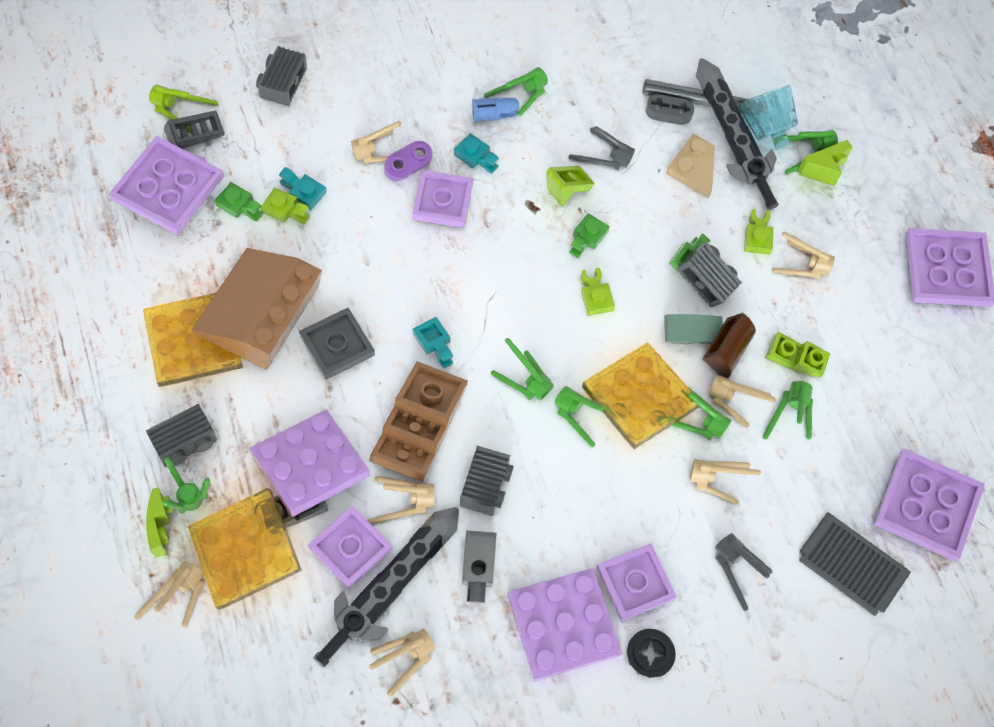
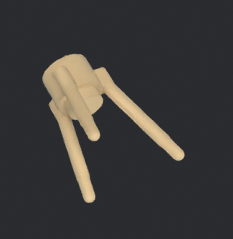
M397 121L367 136L350 141L356 161L363 159L364 164L385 162L388 156L371 155L376 153L373 141L393 133V129L401 126V122Z
M782 232V236L788 239L787 243L811 255L807 266L812 269L809 271L773 268V273L809 276L818 280L821 274L829 275L835 256L821 252L793 235Z
M719 374L709 391V395L715 397L712 403L720 406L746 428L749 427V423L724 402L725 399L731 401L735 392L739 391L770 402L776 401V398L770 393L736 383Z
M694 459L690 482L697 483L696 489L707 491L736 505L739 502L736 498L707 485L708 482L714 483L716 472L760 475L761 471L750 469L751 464L748 462Z
M376 476L374 478L375 481L385 483L383 489L410 493V504H416V507L377 516L367 521L370 524H375L412 514H426V507H434V484L415 483Z
M183 561L180 567L175 569L171 577L135 614V619H140L163 594L164 596L154 608L155 612H159L177 589L184 593H188L191 589L193 591L182 622V627H187L198 595L205 585L200 581L204 572L194 564Z
M421 629L416 633L412 631L404 637L370 650L371 654H377L403 644L397 650L369 665L371 670L404 653H407L411 660L418 659L388 690V696H392L423 664L431 660L429 653L435 650V646L425 629Z

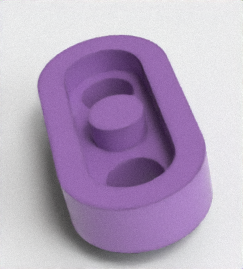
M415 141L389 155L384 163L386 176L393 181H401L425 168L432 159L431 147L426 142ZM415 151H423L424 156H417ZM395 162L401 163V164H402V168H401V169L395 168L394 165H393V163H395Z

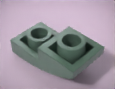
M697 314L664 315L665 342L687 345L692 343L711 344L723 325V316Z

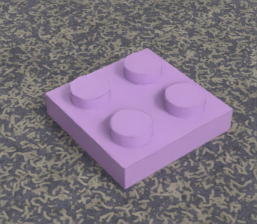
M422 170L412 220L465 228L474 178Z
M353 506L308 544L309 550L348 590L393 550V546Z
M651 543L597 564L596 569L620 622L670 603L677 598Z

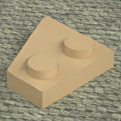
M693 133L667 168L666 174L709 198L713 185L715 145Z

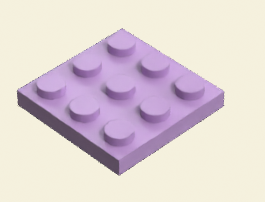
M156 136L111 190L109 196L114 202L179 235L224 178V172L220 168Z
M908 228L905 235L913 302L992 307L994 305V284L986 233Z
M327 409L250 447L251 455L292 517L370 476L369 468Z
M903 448L898 456L874 525L956 562L961 558L985 484Z
M593 568L508 592V600L534 682L622 655Z

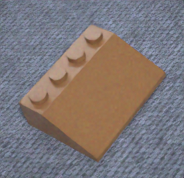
M246 248L191 332L267 370L319 288L322 270L296 257Z

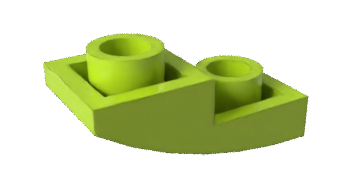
M778 331L773 335L765 358L791 370L820 378L824 374L831 353L809 341L800 344Z
M159 487L152 489L146 515L147 539L149 548L155 558L167 554L164 544L169 543V538L165 525L171 524L168 513L173 512V508L163 505V501L170 500L168 495L163 496Z

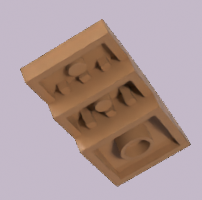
M416 361L395 399L394 408L387 418L382 434L370 454V462L423 482L468 385V380Z

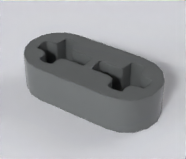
M655 94L647 101L646 114L653 120L685 125L693 117L694 105L686 99ZM655 105H659L660 110L655 109ZM680 110H684L685 114H680Z

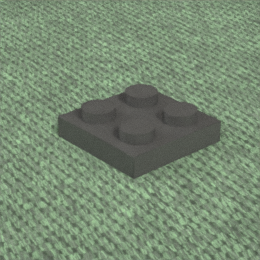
M349 307L299 331L302 341L325 380L375 356V350Z

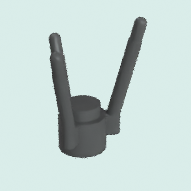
M595 126L590 128V131L614 146L609 156L613 158V161L573 154L568 156L572 160L609 166L619 170L621 165L626 168L628 167L636 149L622 143L606 131Z
M730 533L715 546V549L720 553L715 559L722 566L743 610L747 611L748 605L727 562L730 561L732 564H735L744 558L765 578L770 577L772 569L746 548L733 533Z

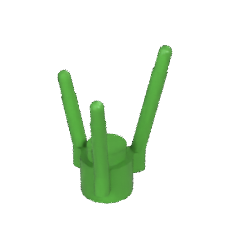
M536 67L527 74L485 93L484 97L488 98L522 83L523 88L527 92L532 91L534 94L518 111V115L521 116L540 95L545 93L543 86L547 85L548 78L540 67Z
M834 130L799 132V135L778 136L776 138L777 141L811 140L812 148L815 151L823 150L838 143V137ZM802 162L785 170V174L788 175L797 171Z
M506 338V344L531 373L525 381L528 387L526 389L494 370L490 372L491 375L521 392L529 400L533 397L538 401L542 400L554 388V384L544 374L528 350H525L523 355L517 346L509 338Z
M794 381L791 383L789 391H783L782 400L763 434L764 440L768 439L787 402H789L790 407L798 410L797 424L802 423L804 409L806 410V438L808 440L812 438L813 399L811 396L813 387L811 384L804 381Z
M568 386L563 387L555 399V405L560 407L557 414L565 418L591 447L595 446V442L572 418L571 412L577 414L583 404L620 420H625L626 418L625 415L580 395Z
M688 386L684 387L688 397L708 413L702 423L706 429L704 430L663 416L657 417V420L702 435L708 440H711L713 435L720 439L732 421L716 411Z
M166 458L167 468L179 487L176 492V498L179 503L164 500L163 505L178 510L180 514L198 509L203 499L208 498L207 491L210 479L205 478L201 490L195 484H185L171 459Z

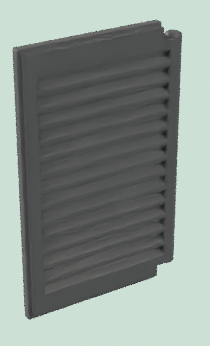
M829 512L825 514L799 551L803 554L799 559L801 563L874 616L878 614V610L883 613L885 612L911 573L906 567Z

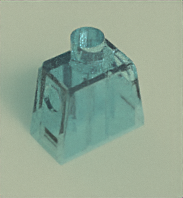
M790 84L745 100L739 105L741 113L758 141L771 137L776 150L791 145L786 131L797 126L798 120Z

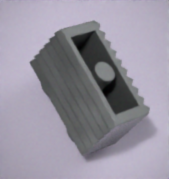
M277 46L274 54H269L267 57L264 74L260 73L256 80V87L259 89L260 98L290 106V102H292V98H294V94L307 70L305 54Z
M707 242L696 247L677 267L681 275H684V278L691 283V286L698 291V294L705 299V302L710 307L725 302L732 292L742 284V281L737 277V271L720 258V252L716 247L709 245Z
M199 404L145 430L164 467H167L165 463L166 458H170L174 466H177L186 460V456L196 451L204 452L210 449L213 443L217 441L215 432Z
M481 446L476 447L460 497V506L462 508L471 509L479 513L482 512L493 516L496 507L502 508L506 494L505 491H501L503 482H510L514 468L513 465L509 464L511 455Z

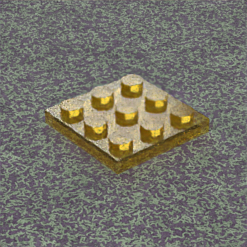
M216 293L143 309L156 381L159 387L243 368L241 357L191 332Z
M648 342L583 381L582 388L595 403L604 407L602 412L634 450L699 408L688 397V394L692 393V391Z
M269 488L187 526L216 609L226 608L302 571L275 497Z

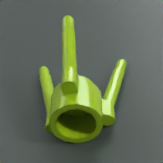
M158 84L154 85L149 93V102L156 105L155 111L165 115L170 120L178 118L166 110V108H172L177 98L211 105L218 104L216 100L190 95L189 92L170 89ZM189 126L185 127L186 130L189 133H191Z

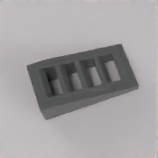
M216 110L168 120L164 126L168 142L181 149L225 135ZM206 120L210 121L213 129L212 132H209ZM196 123H199L203 134H199ZM189 126L192 136H188L185 127ZM177 129L179 130V133H180V136H181L180 139H179V136H178V133H177Z

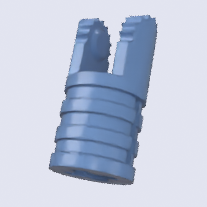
M508 97L472 99L474 122L514 117L518 113L519 100Z

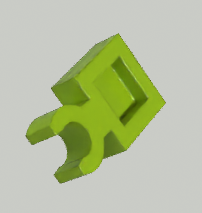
M752 209L749 216L750 224H747L745 228L744 252L771 254L773 250V227L767 226L771 217L770 211H766L764 218L760 219L756 216V209Z
M599 267L595 268V278H589L586 270H582L581 282L586 286L582 287L581 294L588 316L612 312L615 309L609 284H600L602 272Z

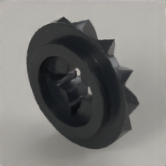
M644 629L637 632L630 639L626 650L629 665L633 667L637 674L646 676L649 679L665 675L674 665L676 657L675 647L671 639L665 633L656 629ZM650 642H652L653 651L660 655L653 659L651 665H649L648 656L641 653L642 651H647Z

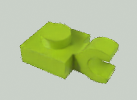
M275 187L261 206L264 214L284 223L290 217L299 223L306 224L310 218V214L306 213L309 209L308 206L298 203L296 196Z

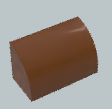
M744 313L728 317L702 358L719 375L727 379L733 373L756 334L755 326L750 318Z

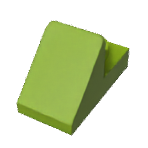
M848 140L810 154L803 158L798 173L801 176L834 186L842 174L839 167L847 162L853 147Z
M580 166L550 167L546 171L547 189L561 206H564L575 192L590 191L595 185Z

